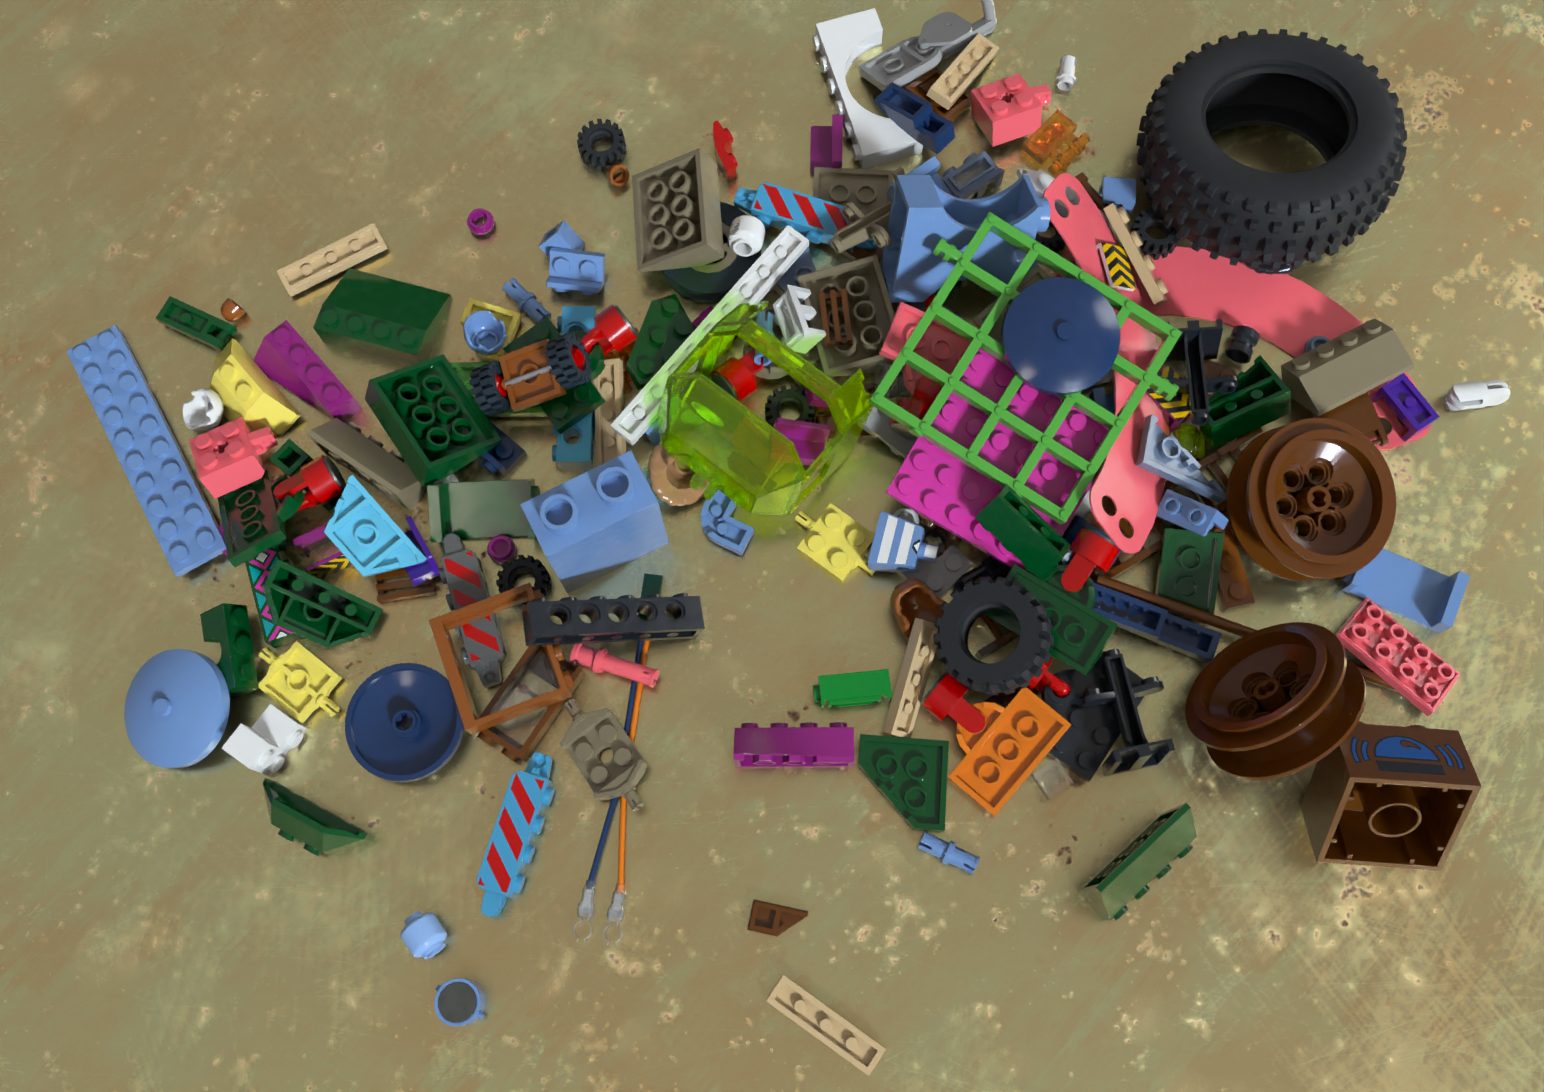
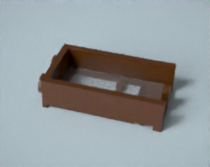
M543 645L529 646L479 718L559 688ZM563 659L560 663L563 671L569 670L574 683L570 691L573 694L586 674L580 667L576 668ZM569 698L480 731L477 737L490 746L496 742L504 747L501 753L512 761L516 762L520 758L527 762L528 757Z

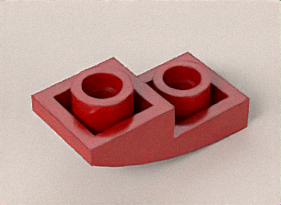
M717 120L713 122L715 155L723 177L727 183H730L737 179L736 167H738V163L732 154L731 143L733 142V137L728 128L723 129Z

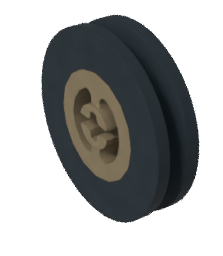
M720 202L724 258L716 260L710 265L662 270L669 286L682 297L702 304L719 303L761 256V250L757 254L748 257L739 256L729 247L728 235L732 221L736 217L747 215L733 205Z

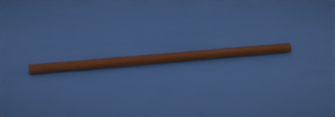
M1097 574L1094 581L1096 584L1241 637L1257 631L1256 629L1101 574ZM1357 666L1365 681L1396 691L1374 671Z

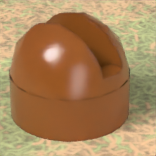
M614 164L607 169L606 177L612 185L623 186L629 180V171L624 165ZM620 169L621 172L612 177V175Z
M227 298L220 308L221 315L230 322L239 320L246 313L242 307L230 298Z

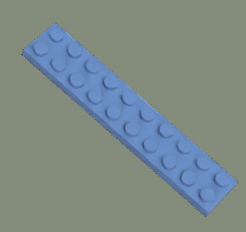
M114 325L66 350L173 573L180 577L222 554V551L226 550L224 536L121 329Z

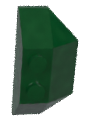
M278 559L275 560L262 585L273 624L326 648L369 636L383 610Z
M265 778L262 784L271 824L280 829L278 835L292 842L296 838L305 843L303 848L317 856L321 852L332 855L373 842L374 835L276 781Z

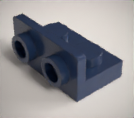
M490 421L502 441L479 457L483 460L481 464L492 475L497 472L505 478L527 454L524 449Z

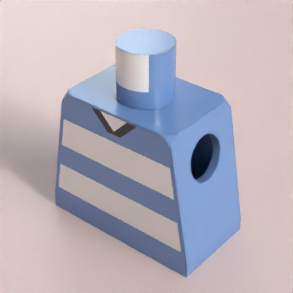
M881 511L868 559V567L872 571L916 573L919 559L933 563L936 562L939 546L923 543L925 537L923 527Z

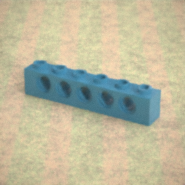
M562 306V316L557 317V330L559 333L564 335L570 331L580 330L588 333L597 325L593 319L597 316L595 306ZM595 410L562 434H559L553 426V434L557 435V445H552V461L557 463L559 470L589 471L593 469ZM572 436L580 437L575 444L566 443Z

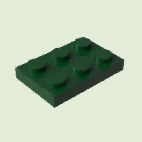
M1163 527L1155 594L1214 614L1224 533L1208 531L1207 535L1203 537L1187 529ZM1168 611V613L1171 615L1181 616L1179 614Z

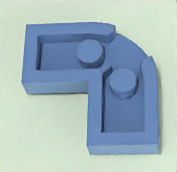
M716 480L701 510L703 531L714 543L742 556L754 533L753 527L731 517L742 496V492Z

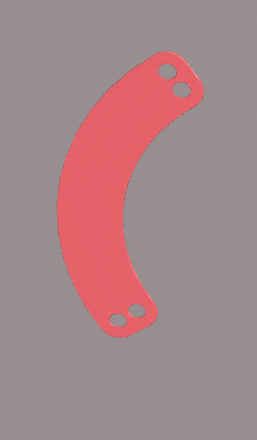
M1062 173L1051 182L1043 193V198H1047L1049 201L1050 221L1067 244L1079 267L1110 287L1100 250L1096 249V245L1100 242L1116 246L1120 245L1102 213L1080 181L1068 173ZM1067 187L1072 188L1077 194V205H1073L1067 199L1065 193ZM1055 200H1060L1065 204L1068 211L1066 218L1060 216L1056 211ZM1133 272L1132 275L1136 286L1134 291L1112 288L1148 310ZM1127 317L1120 329L1118 354L1142 370H1145L1158 349L1156 336ZM1163 365L1161 366L1157 375L1163 370ZM1112 369L1114 380V415L1117 416L1136 384ZM1146 393L1107 454L1089 493V503L1095 519L1115 545L1128 554L1137 553L1143 547L1155 522L1166 480L1136 466L1146 417L1151 414L1155 415L1159 419L1156 424L1167 436L1170 435L1169 415ZM1103 496H1108L1112 499L1115 505V514L1113 516L1108 515L1102 507ZM1121 518H1125L1132 527L1131 538H1126L1121 533L1119 528Z
M1178 246L1165 258H1162L1160 255L1159 260H1154V255L1150 256L1156 266L1152 270L1156 279L1162 278L1169 291L1165 294L1168 301L1158 306L1151 300L1127 255L1130 268L1136 278L1146 307L1152 314L1156 316L1195 317L1215 322L1216 319H1222L1224 324L1232 327L1238 325L1248 326L1255 329L1260 334L1261 339L1270 342L1293 358L1305 353V344L1312 337L1324 336L1332 340L1363 324L1337 302L1288 274H1259L1248 268L1245 262L1238 261L1236 266L1230 265V259L1219 256L1217 260L1209 257L1211 252L1205 249H1200L1197 252L1189 247ZM1075 259L1069 260V262L1076 265ZM1058 273L1056 274V277H1063ZM1405 372V375L1409 378V380H1410V381L1414 384V386L1416 387V385H1415V383L1413 382L1412 378L1408 375L1407 372ZM1391 380L1368 391L1370 398ZM1383 397L1373 403L1378 417L1388 419L1392 425V430L1387 435L1388 445H1376L1379 450H1389L1418 440L1425 436L1431 428L1430 425L1404 442L1402 437L1409 432V429L1399 423L1396 413Z

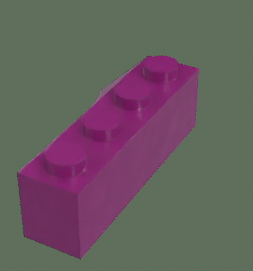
M287 320L264 336L254 362L276 383L290 390L298 398L303 399L331 420L338 418L345 423L362 409L350 392Z
M812 722L800 723V727H788V723H771L770 728H759L758 723H742L741 728H735L734 731L735 767H853L854 727H847V723L844 722L830 723L829 727H818L817 723Z

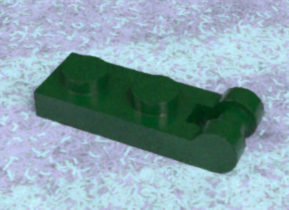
M169 296L155 318L159 323L209 345L219 352L225 348L229 338L234 337L238 331L230 323ZM215 329L220 330L217 337L211 336Z

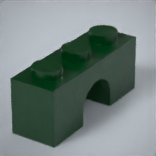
M222 603L200 614L204 642L220 643L221 658L217 666L226 680L229 698H238L259 689L247 605Z

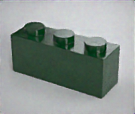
M1008 484L994 495L975 517L980 521L981 526L985 530L991 532L1007 551L1012 552L1023 563V566L1029 572L1034 573L1039 579L1064 558L1071 546Z

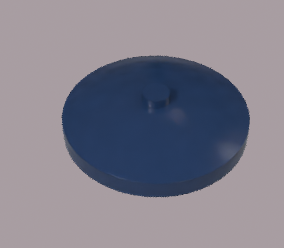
M1054 277L1028 286L1011 303L1002 322L1001 346L1009 367L1026 385L1046 394L1070 395L1090 388L1110 370L1119 351L1120 327L1112 306L1097 289L1077 279Z
M416 663L394 664L368 677L351 698L345 718L346 740L354 758L371 774L393 782L418 781L439 771L456 753L465 729L449 680L438 671Z

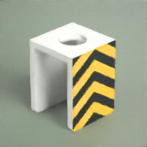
M1103 242L1097 244L1096 249L1100 250L1110 287L1134 291L1136 286L1124 247Z

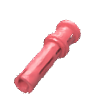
M575 644L571 651V665L576 666L580 664L592 668L595 673L606 671L652 688L656 684L654 680H658V669L610 655L606 648L601 647L597 649L585 644Z

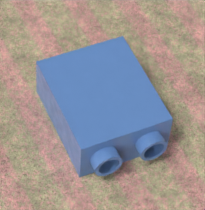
M631 450L520 504L545 556L567 593L669 543L658 501Z

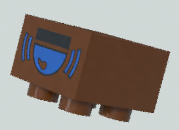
M1358 721L1349 736L1330 754L1316 763L1300 806L1316 862L1441 871L1481 789V783L1458 730L1430 729L1422 725H1410L1407 727L1373 725Z

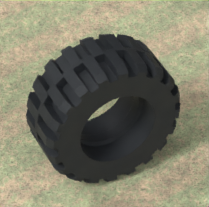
M980 577L979 583H975L972 580L964 583L965 589L961 592L955 589L950 594L953 597L950 603L943 602L940 610L943 611L942 617H936L934 626L938 628V633L933 634L934 644L939 648L936 651L939 660L944 663L945 670L956 678L957 681L979 693L985 692L988 695H998V693L1003 692L1007 695L1014 693L1015 688L1022 687L1024 689L1031 684L1029 680L1032 677L1036 676L1038 678L1043 670L1040 668L1044 662L1048 663L1051 657L1049 648L1053 647L1054 637L1051 635L1053 627L1051 620L1046 614L1047 611L1024 586L1017 582L1012 583L1007 578L998 577L996 580H992L990 577ZM992 610H1004L1012 614L1019 623L1020 639L1018 645L1007 658L1000 662L991 664L981 662L971 654L968 647L970 628L976 619L984 613Z

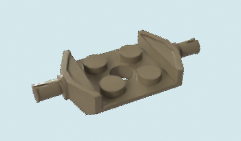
M574 698L568 700L569 704L566 702L564 707L572 716L573 722L560 742L561 747L568 751L595 793L593 794L595 799L609 800L622 796L627 800L633 811L639 810L638 806L642 807L644 803L635 792L637 789L635 786L645 774L647 768L646 761L610 709L604 708L585 713L582 712ZM611 748L613 750V758L610 762L603 764L600 755L604 749Z

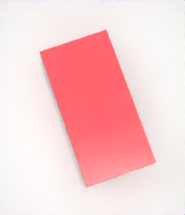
M1368 597L1360 602L1335 634L1343 647L1426 716L1434 713L1461 675Z

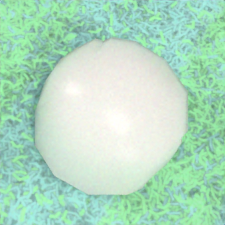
M209 388L192 391L191 394L194 395V398L189 402H184L182 406L183 420L186 427L190 430H212L216 428L221 422L224 412V405L219 394Z

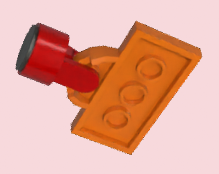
M945 672L922 699V706L941 722L947 715L957 722L956 736L958 743L967 755L948 777L995 817L1072 724L1027 687L1022 688L1006 708L995 702L987 701L971 705L963 698L969 687Z

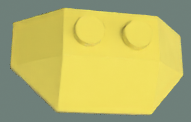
M231 339L215 358L209 389L219 394L224 405L223 415L229 422L242 417L252 432L269 427L274 435H284L301 415L236 339Z

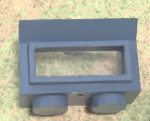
M983 151L978 155L976 153L970 154L964 160L963 165L957 169L954 166L948 168L943 173L942 180L954 197L967 199L974 195L978 199L984 195L986 186L991 182L996 188L1001 185L1005 170L999 168L989 155Z

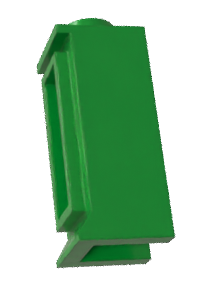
M889 669L818 676V684L813 685L814 702H820L821 710H824V705H828V708L878 704L881 703V700L890 703L892 692Z

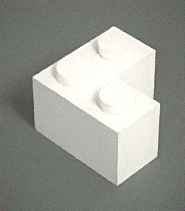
M269 704L252 728L240 724L223 745L222 749L249 769L270 776L283 766L285 762L284 757L290 749L295 748L304 737L303 732L306 730V727L280 708Z

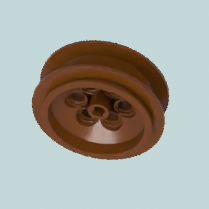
M1308 418L1266 431L1253 439L1242 450L1232 467L1228 479L1226 506L1234 536L1240 547L1255 564L1279 578L1291 581H1314L1352 574L1368 565L1380 553L1394 525L1396 491L1387 462L1368 437L1341 421L1328 418ZM1309 471L1311 472L1312 480L1309 477ZM1283 476L1286 478V485L1283 481ZM1276 503L1279 505V512L1277 511ZM1295 524L1298 528V534L1295 531Z
M1283 623L1249 633L1219 652L1193 683L1186 701L1185 718L1192 734L1201 743L1206 745L1211 759L1223 772L1245 780L1275 779L1301 771L1320 761L1336 749L1349 736L1360 720L1366 704L1367 687L1362 673L1353 662L1347 659L1345 649L1334 633L1325 627L1312 623Z

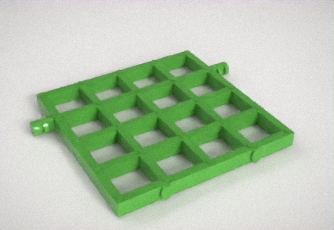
M989 212L963 253L957 250V247L953 244L949 245L946 243L947 240L943 238L937 244L932 254L941 256L943 261H949L955 267L868 403L907 427L908 431L914 436L923 437L1003 488L1008 484L1027 504L1062 525L1066 523L1148 387L1153 389L1157 395L1161 394L1164 396V399L1168 402L1178 391V385L1169 383L1167 378H1162L1157 373L1182 332ZM989 231L1026 253V256L1008 284H1005L970 262ZM1035 259L1063 277L1083 281L1097 289L1108 300L1112 308L1117 310L1116 316L1120 329L1128 317L1163 339L1145 370L1117 354L1111 369L1136 384L1117 416L1085 397L1081 392L1070 395H1055L1062 399V402L1044 431L1041 432L1006 410L1023 383L1016 375L1013 376L997 403H994L959 381L979 348L1008 365L1001 343L988 336L1007 303L1011 305L1020 294L1016 289ZM961 275L998 297L997 302L980 329H977L942 307V304ZM933 319L971 342L951 374H948L913 352ZM904 364H907L942 386V389L922 420L884 397ZM951 393L988 415V418L968 449L931 427V424ZM1072 406L1108 428L1089 461L1052 439ZM998 422L1034 444V447L1014 478L977 456ZM1044 451L1080 473L1079 478L1061 507H1058L1024 485Z

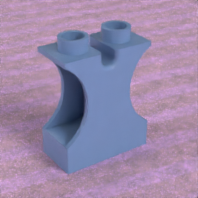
M897 175L887 232L892 239V245L884 246L881 270L891 303L924 302L930 295L939 290L955 265L949 261H943V258L939 255L932 254L937 244L943 238L947 240L946 243L949 245L953 244L957 247V250L963 253L989 212L1035 240L1037 232H1045L1049 226L1050 205L1048 199L1039 198L1028 175H1022L1007 189L980 199H963L949 195L935 184L930 175ZM989 231L970 262L1005 284H1008L1026 256V253ZM1036 259L1031 265L1028 272L1031 271L1038 264V261ZM961 275L960 278L958 279V281H960V280H965V279H968V278H966L965 276Z

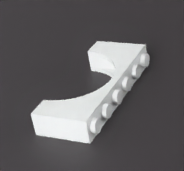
M875 8L817 23L815 35L812 36L815 51H820L821 54L820 65L823 73L827 72L829 76V91L831 95L835 94L837 101H835L838 115H843L845 135L847 139L851 138L852 140L851 150L854 160H859L862 169L922 153L923 149L922 144L908 135L890 118L873 114L863 108L853 98L847 87L845 78L853 62L864 52L882 43L883 28Z

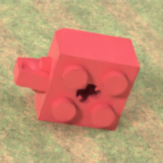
M1020 73L971 90V115L992 147L1035 133L1042 123V107L1051 103V90L1047 84L1030 88Z
M242 417L189 440L199 479L215 499L261 479L265 469L260 455L278 445L277 439L269 427L252 432Z

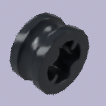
M937 531L926 532L923 543H928V539L932 542L937 540L939 542L937 558L940 557L946 546L944 536Z

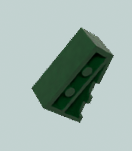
M1261 355L1254 360V365L1246 372L1241 371L1236 375L1238 386L1233 393L1221 394L1217 392L1208 400L1210 410L1209 422L1199 425V431L1213 449L1291 413L1290 389Z

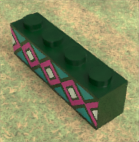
M287 538L278 546L256 555L253 560L245 563L265 643L273 648L305 639L273 624L262 586L276 559L294 567L293 562L287 558L286 549H289Z

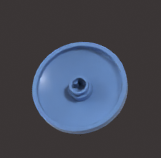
M172 649L163 651L149 659L133 678L125 701V726L134 749L149 763L165 768L187 767L204 759L220 741L228 722L230 710L228 686L219 667L202 653L192 650Z

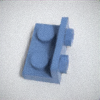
M556 247L550 249L549 278L546 280V287L554 288L558 292L577 290L584 295H594L601 291L605 281V253Z
M1169 489L1166 490L1158 505L1156 515L1203 537L1207 535L1213 526L1224 530L1229 521L1217 509Z

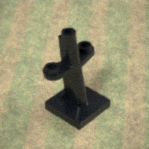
M1216 319L1215 327H1199V320L1187 321L1186 328H1178L1182 334L1165 360L1184 361L1186 379L1166 378L1169 380V383H1175L1179 386L1176 394H1188L1191 423L1194 425H1204L1209 422L1208 393L1230 394L1238 386V378L1234 375H1223L1207 379L1205 376L1204 360L1217 359L1223 332L1222 319Z
M1119 649L1103 652L1102 657L1111 692L1101 693L1100 688L1083 692L1082 704L1083 707L1114 703L1124 748L1113 750L1102 764L1105 776L1162 765L1175 751L1173 740L1171 738L1151 743L1147 741L1135 698L1162 691L1164 689L1163 682L1159 681L1157 676L1141 680L1140 686L1132 688L1123 654H1120Z

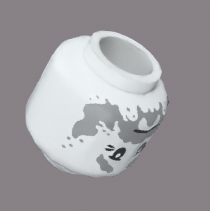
M742 215L736 217L730 226L728 235L729 247L739 256L748 257L757 254L761 250L764 241V224L754 216Z

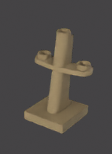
M901 166L892 172L895 183L897 175H905L904 169ZM892 201L867 215H864L852 202L846 203L842 213L851 224L832 234L833 238L830 239V244L835 252L840 254L844 250L871 238L879 248L891 246L892 239L887 232Z

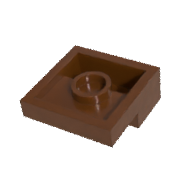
M934 68L905 87V90L931 103L933 112L953 123L958 115L971 107V95L966 91L962 93L949 110L927 96L930 87L943 74L938 68Z

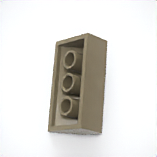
M1374 318L1282 364L1281 374L1282 381L1291 391V398L1317 416H1321L1413 369L1414 363L1394 329Z
M335 418L308 432L307 435L325 455L410 512L413 511L427 493V485L421 486L399 453L391 450L390 453L382 448L384 445L378 439L371 435L366 438L360 434L362 430L351 421H347L345 424L338 418Z

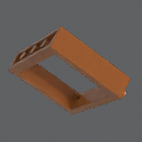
M530 582L429 620L464 728L471 735L572 697L570 688L574 686L569 670L563 671L560 663L561 660L565 659L560 645H544L559 688L478 718L449 630L521 603L530 602L536 598H543L540 589L535 591Z

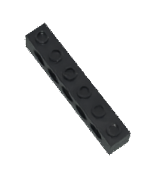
M679 593L673 597L651 594L645 598L623 595L617 599L594 596L588 600L565 597L560 599V601L536 598L528 602L522 612L526 646L697 638L705 629L700 596H690L688 593ZM665 611L672 613L675 620L668 618ZM637 613L644 614L647 621L640 619ZM609 614L616 615L619 622L611 620ZM580 615L589 617L591 623L582 621ZM550 616H557L561 619L562 624L554 623Z

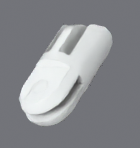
M1502 380L1455 383L1444 398V406L1451 411L1484 408L1485 406H1494L1509 399L1511 393L1510 389H1508V384Z

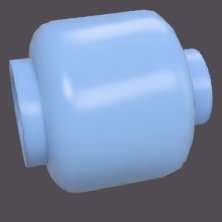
M417 911L405 919L404 923L406 926L401 931L400 936L413 957H423L426 960L439 953L445 947L444 941L447 938V932L434 913L421 914L420 911Z

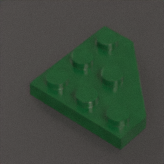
M676 294L651 301L637 336L638 339H636L626 365V369L637 390L645 387L695 330ZM710 358L702 368L709 366L712 362V358Z
M860 734L858 766L914 830L945 831L949 741Z

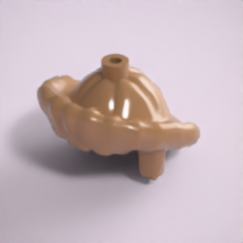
M680 431L677 434H672L656 445L650 455L648 469L651 489L659 500L666 502L670 506H684L693 504L702 497H705L708 494V490L712 487L714 479H716V470L719 467L718 455L715 452L714 445L710 443L708 438L693 431Z

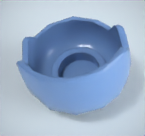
M487 310L475 311L467 316L463 324L464 339L469 348L476 353L491 355L504 347L507 340L504 323L502 320L496 319L492 312Z

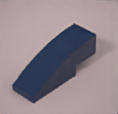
M893 82L875 98V103L892 121L938 155L955 138L953 122L933 112L931 103Z

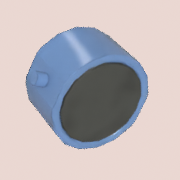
M457 978L445 982L442 986L438 984L435 989L438 992L434 998V1009L438 1018L443 1023L452 1027L465 1026L476 1021L478 1018L483 1019L485 1015L482 1013L485 1008V994L482 987L476 981L468 978Z

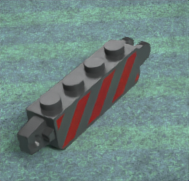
M453 533L446 535L443 540L446 556L441 557L443 567L439 568V574L443 584H448L450 594H446V599L450 610H457L491 597L481 560L477 557L476 553L469 549L466 550L458 535ZM496 613L455 628L458 638H463L465 647L461 648V654L466 665L470 664L477 671L483 686L487 688L502 683L500 663L506 659L507 651Z

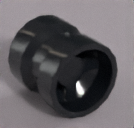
M1238 325L1232 330L1230 335L1231 342L1226 345L1224 355L1233 362L1246 364L1250 362L1253 356L1252 348L1257 345L1260 334L1251 327Z

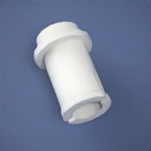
M1065 55L1060 59V70L1055 82L1062 91H1069L1076 84V77L1074 75L1077 60L1072 55Z

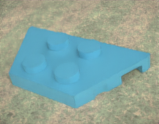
M351 475L347 480V485L341 498H339L332 518L324 531L326 536L363 577L424 563L427 558L358 480Z

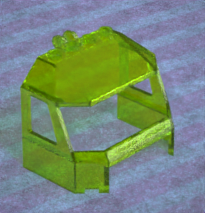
M761 301L755 305L743 303L739 304L718 321L675 371L668 376L657 412L661 446L671 455L676 456L685 463L693 472H696L691 478L690 487L695 490L701 486L704 479L709 482L703 494V497L708 501L712 499L717 490H720L749 514L790 515L850 456L873 409V406L868 403L872 395L871 393H866L862 381L865 378L861 368L841 386L754 322L752 319L767 307L769 301ZM735 335L739 336L826 401L838 430L834 439L806 472L792 441L710 380L712 371L727 360ZM699 359L696 371L686 373ZM820 469L821 473L803 490L808 481Z

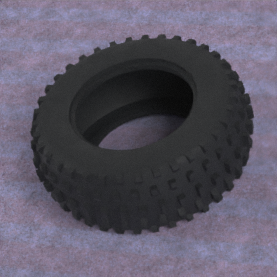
M1259 29L1258 34L1248 35L1246 31H1241L1236 38L1230 39L1227 35H1224L1218 39L1217 44L1212 45L1210 42H1206L1201 45L1200 52H1189L1185 56L1184 63L1178 61L1173 66V75L1167 74L1161 80V86L1155 89L1151 96L1152 102L1149 101L1146 106V116H1142L1139 130L1144 133H1138L1136 144L1140 146L1137 163L1142 165L1139 177L1145 186L1144 193L1148 201L1153 200L1152 210L1155 215L1161 214L1164 217L1162 224L1166 229L1173 227L1177 231L1175 237L1178 240L1188 239L1192 242L1191 248L1198 252L1201 248L1211 252L1209 257L1215 260L1219 256L1230 259V265L1236 266L1238 261L1250 263V268L1258 269L1259 264H1270L1271 269H1279L1281 264H1291L1292 268L1300 267L1303 260L1315 263L1320 261L1321 255L1325 253L1330 256L1338 253L1340 245L1343 244L1347 247L1352 244L1357 234L1363 236L1369 230V225L1378 220L1381 212L1384 213L1391 200L1389 196L1394 197L1399 187V184L1394 181H1400L1405 170L1403 161L1406 157L1407 147L1403 146V144L1407 140V130H1405L1403 109L1397 107L1399 98L1396 92L1389 93L1390 82L1388 79H1379L1376 76L1379 72L1378 68L1374 65L1367 67L1362 63L1364 60L1362 55L1358 53L1352 56L1346 53L1347 47L1342 44L1334 47L1327 44L1328 38L1321 36L1317 41L1307 38L1308 33L1301 32L1299 36L1288 35L1287 29H1280L1279 34H1268L1267 29ZM1265 125L1277 127L1297 134L1307 140L1320 152L1326 162L1315 168L1293 173L1262 171L1243 165L1229 157L1216 145L1212 137L1223 131L1240 126Z

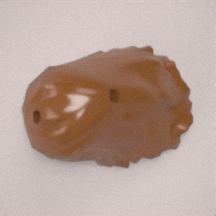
M917 578L905 580L897 585L890 597V607L907 642L909 641L915 618L935 623L936 617H942L943 611L940 610L943 602H946L939 598L925 582Z

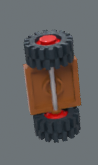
M568 333L552 340L545 339L499 356L500 362L493 361L474 368L472 373H470L472 379L469 380L470 385L473 386L471 392L476 395L474 400L476 403H480L479 408L481 411L484 410L486 415L495 416L511 409L518 412L565 395V389L591 380L590 374H592V369L589 366L592 365L591 361L587 358L589 354L584 351V344H580V338L578 336L575 337L574 333Z

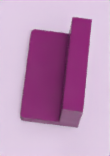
M832 114V126H811V175H814V167L842 168L843 115Z
M777 418L768 436V460L823 467L826 462L825 442L831 432V426Z

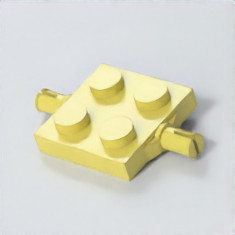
M831 503L822 515L815 520L802 510L798 513L799 516L795 517V521L807 528L806 536L797 547L798 551L842 583L850 572L858 568V566L870 573L871 576L875 574V571L869 570L868 558L866 557L868 548L873 543L874 533Z
M296 641L286 653L279 657L268 647L262 649L266 654L260 651L259 657L266 661L270 667L267 675L258 684L259 688L299 722L304 723L312 712L319 707L331 717L337 713L328 706L339 712L340 707L328 697L342 677L301 643Z

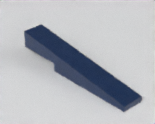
M1093 582L1096 588V602L1093 610L1116 623L1118 627L1204 663H1209L1214 658L1222 633L1171 615L1166 609Z

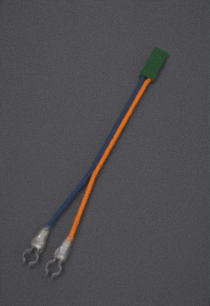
M644 573L641 598L651 594H661L662 575ZM638 613L640 619L647 621L644 614ZM638 641L635 663L646 666L649 641ZM632 680L624 730L634 743L643 684ZM620 796L618 882L607 911V920L610 921V925L603 932V937L607 941L605 938L606 929L612 925V921L618 922L617 927L620 929L621 935L614 942V947H616L615 943L619 942L622 938V930L618 924L619 922L622 923L625 916V885L623 883L626 799ZM618 797L611 799L589 878L586 880L581 901L578 903L577 915L580 917V921L573 927V933L577 937L575 942L579 940L575 933V928L578 923L582 922V917L588 918L587 923L591 928L590 934L583 939L584 943H586L585 939L589 938L592 934V926L588 921L594 916L596 907L594 903L596 891L594 878Z

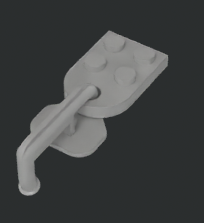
M981 0L984 17L973 24L953 12H943L923 24L920 36L905 39L858 66L860 75L881 91H884L892 82L902 87L912 80L920 78L921 75L936 67L940 61L967 47L978 33L986 36L995 29L997 19L993 0Z

